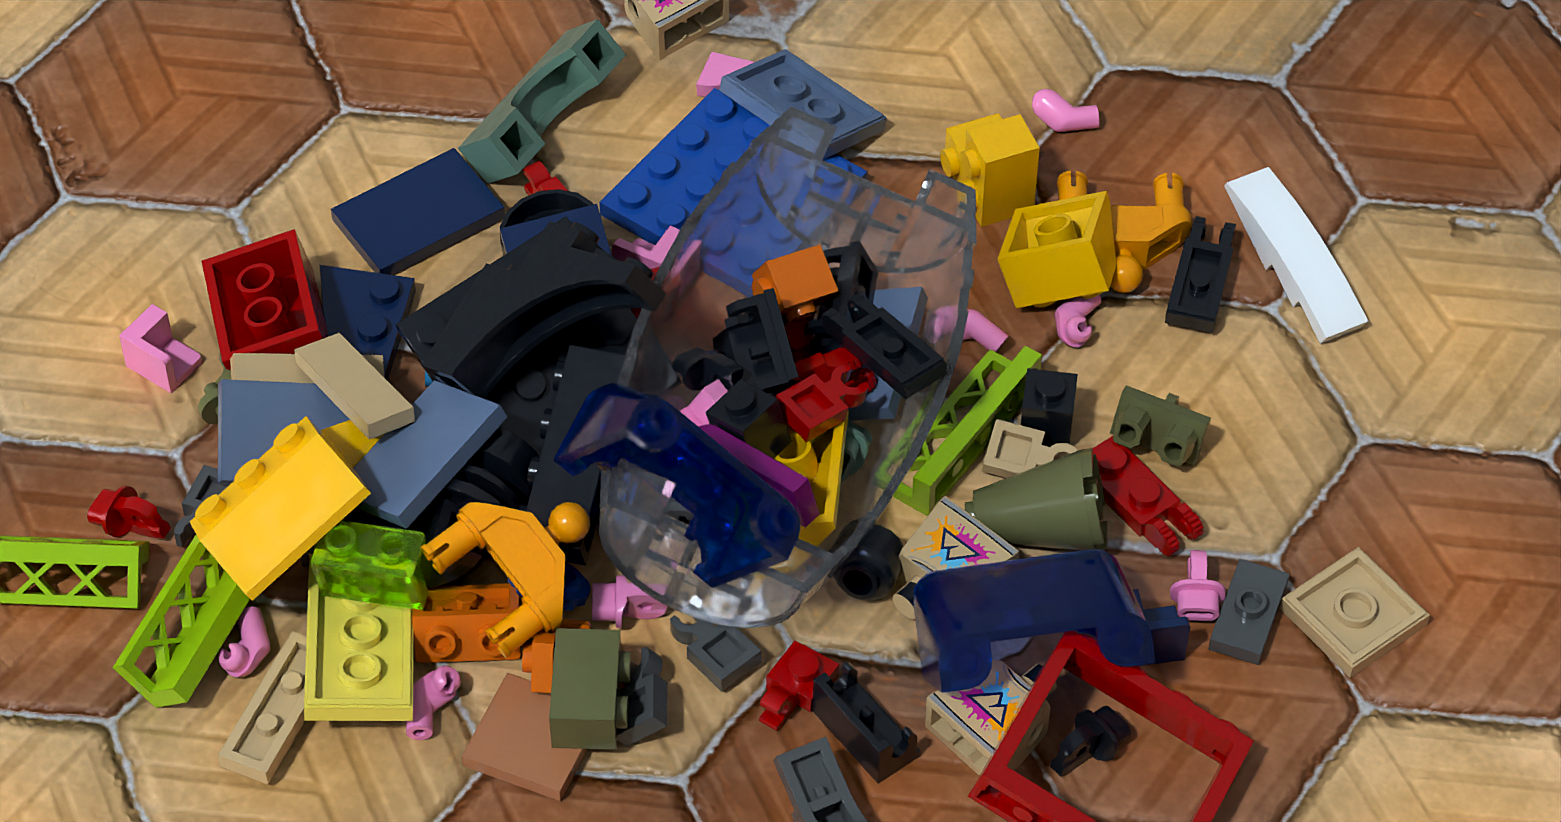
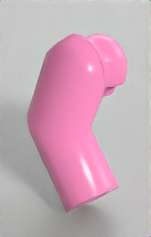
M1041 89L1034 94L1032 99L1034 113L1055 132L1099 128L1097 105L1073 107L1057 92L1050 89Z
M1100 295L1089 299L1080 297L1069 298L1056 309L1054 317L1057 334L1064 344L1070 347H1080L1090 338L1092 326L1087 327L1085 316L1100 305Z
M974 309L947 312L938 318L937 325L932 330L934 341L941 347L950 348L956 341L973 338L988 351L991 349L995 352L998 351L1009 336Z

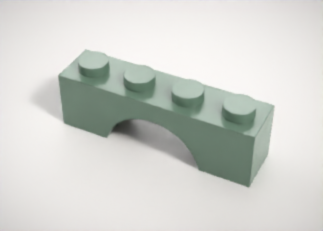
M598 19L567 30L458 149L487 184L519 174L546 144L541 136L552 120L581 95L599 85L626 54Z

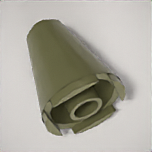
M1093 448L1076 451L974 490L973 501L965 502L966 512L1009 544L1095 552L1108 550L1107 521L1100 522V520H1103L1104 493L1096 454H1093Z

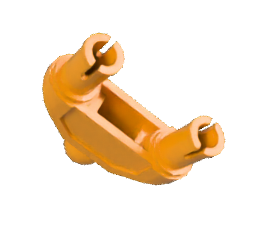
M1071 171L1060 174L1057 179L1058 200L1087 195V176L1080 171H1076V186L1074 187L1071 186ZM1167 173L1160 174L1154 178L1155 206L1110 205L1117 264L1110 285L1114 291L1127 293L1135 290L1143 279V270L1148 269L1171 254L1189 236L1192 229V217L1184 207V181L1180 175L1172 173V189L1168 188Z
M469 502L459 509V513L456 515L457 522L420 547L427 560L433 561L434 564L432 566L439 574L445 572V569L476 546L480 549L484 547L523 596L521 598L523 604L485 631L494 645L511 633L498 643L499 647L497 648L507 658L511 655L510 653L542 629L545 632L549 630L554 631L562 625L565 554L558 544L560 542L575 543L582 540L589 531L590 517L586 509L580 504L564 502L557 505L551 511L548 526L544 528L531 512L487 503Z

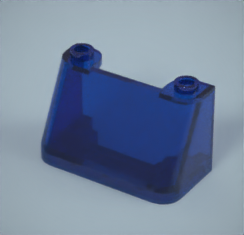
M620 383L604 385L593 390L586 397L553 459L570 475L575 476L586 471L591 464H597L596 466L605 472L616 467L621 456L694 515L684 537L691 542L697 541L701 551V563L696 565L693 573L711 588L788 560L800 533V518L796 509L785 497L678 409L661 397Z
M1089 549L936 570L925 574L918 580L914 588L913 605L922 677L942 693L966 690L979 686L987 679L992 669L990 642L1067 631L1089 633L1096 637L1100 653L1106 660L1118 666L1129 667L1155 663L1152 634L1124 570L1113 555L1102 550Z

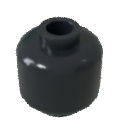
M869 523L857 525L845 535L835 553L831 564L832 575L838 586L855 599L867 601L882 599L893 590L901 574L902 566L899 554L904 545L897 535L881 525Z

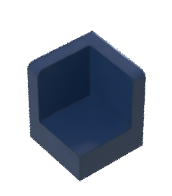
M1138 589L1127 590L1122 625L1132 663L1138 666L1185 660L1190 633L1188 617H1178L1175 605L1143 609Z

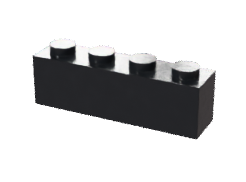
M574 345L569 346L566 361H558L552 384L553 391H557L553 409L546 408L543 413L540 438L545 440L541 456H533L530 462L527 485L532 487L528 505L521 504L518 510L533 513L545 528L548 526L551 511L557 505L564 502L580 504L586 509L590 517L588 533L582 540L575 543L560 542L558 546L565 554V562L586 566L635 372L630 356Z

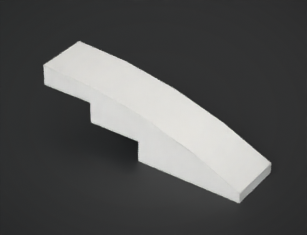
M1269 167L1229 181L1224 185L1265 270L1274 268L1293 307L1301 304L1320 344L1360 329L1368 322L1348 281L1321 236L1293 196Z

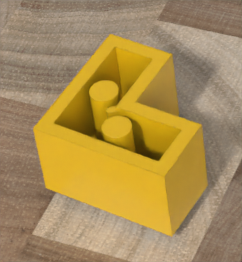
M996 113L946 128L945 149L940 151L943 170L948 177H954L958 184L959 196L963 207L967 211H973L981 227L1012 218L1015 209L1035 205L1040 147L1021 114L1002 119L1000 114Z

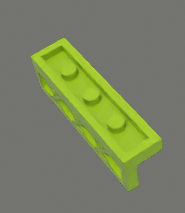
M1025 345L1011 361L990 349L878 479V489L928 516L937 503L944 496H947L988 447L995 420L999 419L1009 422L1023 405L1027 368L1041 370L1042 354ZM992 369L1000 373V376L989 389L985 390L983 379ZM974 405L966 416L958 422L955 413L958 408ZM947 437L937 450L930 455L928 449L929 442L932 439ZM919 470L913 477V489L898 481L904 472Z
M0 535V565L3 562H15L30 578L17 591H5L0 586V603L141 607L142 565L149 562V541ZM29 563L46 564L36 571ZM55 564H67L82 580L69 593H56L42 578ZM81 565L98 566L88 574ZM107 566H128L127 596L108 595L94 578ZM36 584L43 592L26 591ZM86 585L94 592V594L78 593Z
M197 535L191 541L112 667L155 708L188 702L250 600L222 566L218 569L220 564L199 541ZM204 566L207 589L202 597L192 598L189 576L195 567ZM179 606L182 629L176 638L167 639L164 616L170 607ZM146 647H154L157 670L151 679L134 665Z

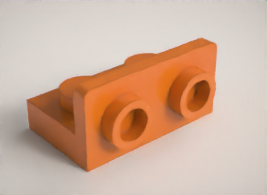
M510 583L445 585L415 589L412 614L415 660L418 663L519 659L521 656V646L510 653L511 655L507 658L497 650L499 647L498 643L511 633L494 645L485 632L521 606V596L516 593V588Z

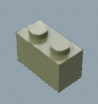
M556 628L549 713L552 748L616 750L618 728H628L629 699L628 696H620V684L631 682V651H622L620 630Z

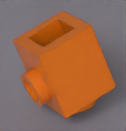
M820 244L768 260L752 274L753 296L764 293V290L774 288L781 316H786L789 323L817 313L816 306L824 304L838 292Z

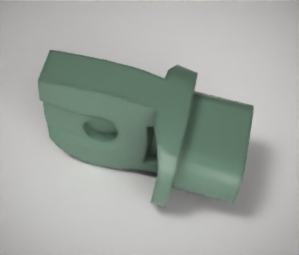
M849 417L841 482L861 468L872 442V435L869 430L851 422Z

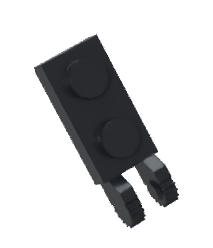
M1195 217L1190 238H1186L1167 306L1165 323L1213 333L1232 261V244L1236 224L1225 222L1220 232L1219 244L1203 241L1207 231L1206 218Z
M857 293L847 300L848 304H846L850 315L856 321L855 323L849 321L835 309H830L821 315L822 325L828 335L834 338L835 342L840 346H844L904 399L909 398L947 375L946 362L942 356L883 307H876L868 299H865L864 296H861V294Z

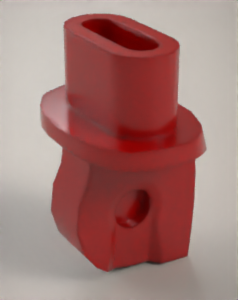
M126 485L119 487L116 491L103 489L87 513V519L90 523L101 525L104 532L113 537H121L129 532H133L143 536L164 539L171 529L169 523L162 519L155 505L138 497L136 490Z

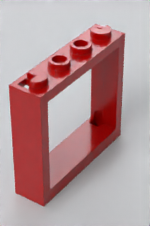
M1068 627L1049 654L967 796L1008 822H1097L1007 767L1063 668L1220 764L1189 822H1212L1254 740L1241 733L1233 723L1218 719L1195 705L1187 695L1179 691L1170 690L1152 679L1138 665L1121 660L1103 649L1093 638L1079 634Z

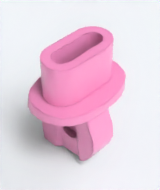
M1190 550V558L1187 561V579L1175 582L1171 586L1170 597L1173 601L1177 602L1178 617L1185 616L1188 617V620L1198 621L1216 620L1219 617V603L1225 600L1226 588L1217 581L1207 580L1206 551Z
M624 575L616 576V583H593L592 621H616V628H622V617L637 619L660 617L665 614L668 607L670 583H627Z

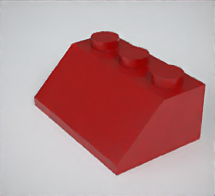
M295 229L201 261L221 359L225 369L231 370L230 358L233 353L295 354L294 349L329 337L314 271Z

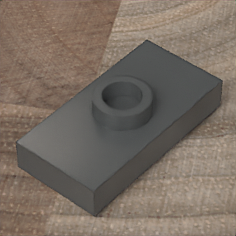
M1239 559L1212 632L1208 650L1259 665L1280 607L1281 598H1283L1288 585L1290 574Z

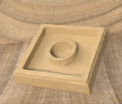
M1359 547L1281 598L1279 608L1349 678L1426 627L1430 617L1411 596Z

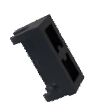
M860 241L850 242V246L823 251L828 264L833 262L840 263V267L830 268L838 292L824 304L820 305L818 319H813L805 324L804 334L814 335V340H811L809 344V350L812 355L820 352L823 355L839 347H844L840 346L835 342L834 338L828 335L822 325L821 315L830 309H835L839 314L844 315L849 321L855 323L856 321L853 320L846 305L848 304L847 300L858 293L873 303L878 270Z
M774 288L764 290L762 294L740 299L727 305L726 310L730 318L725 319L724 322L735 362L744 368L741 380L774 397L800 382Z
M844 662L841 668L843 671L842 676L834 684L825 672L813 679V712L879 784L920 757L921 750L917 747V736L909 727H904L903 730L899 728L857 682V670L849 662Z

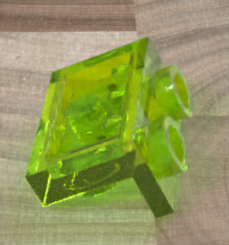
M340 521L316 543L310 565L322 596L419 610L424 609L428 589L420 568V561L423 555L420 547L426 544L423 532Z

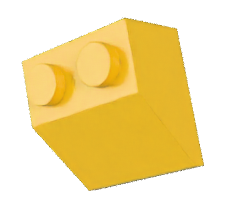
M1107 191L1015 209L997 259L1015 308L1032 305L1038 308L1046 307L1058 300L1074 297L1089 299L1109 291L1117 264L1110 198Z

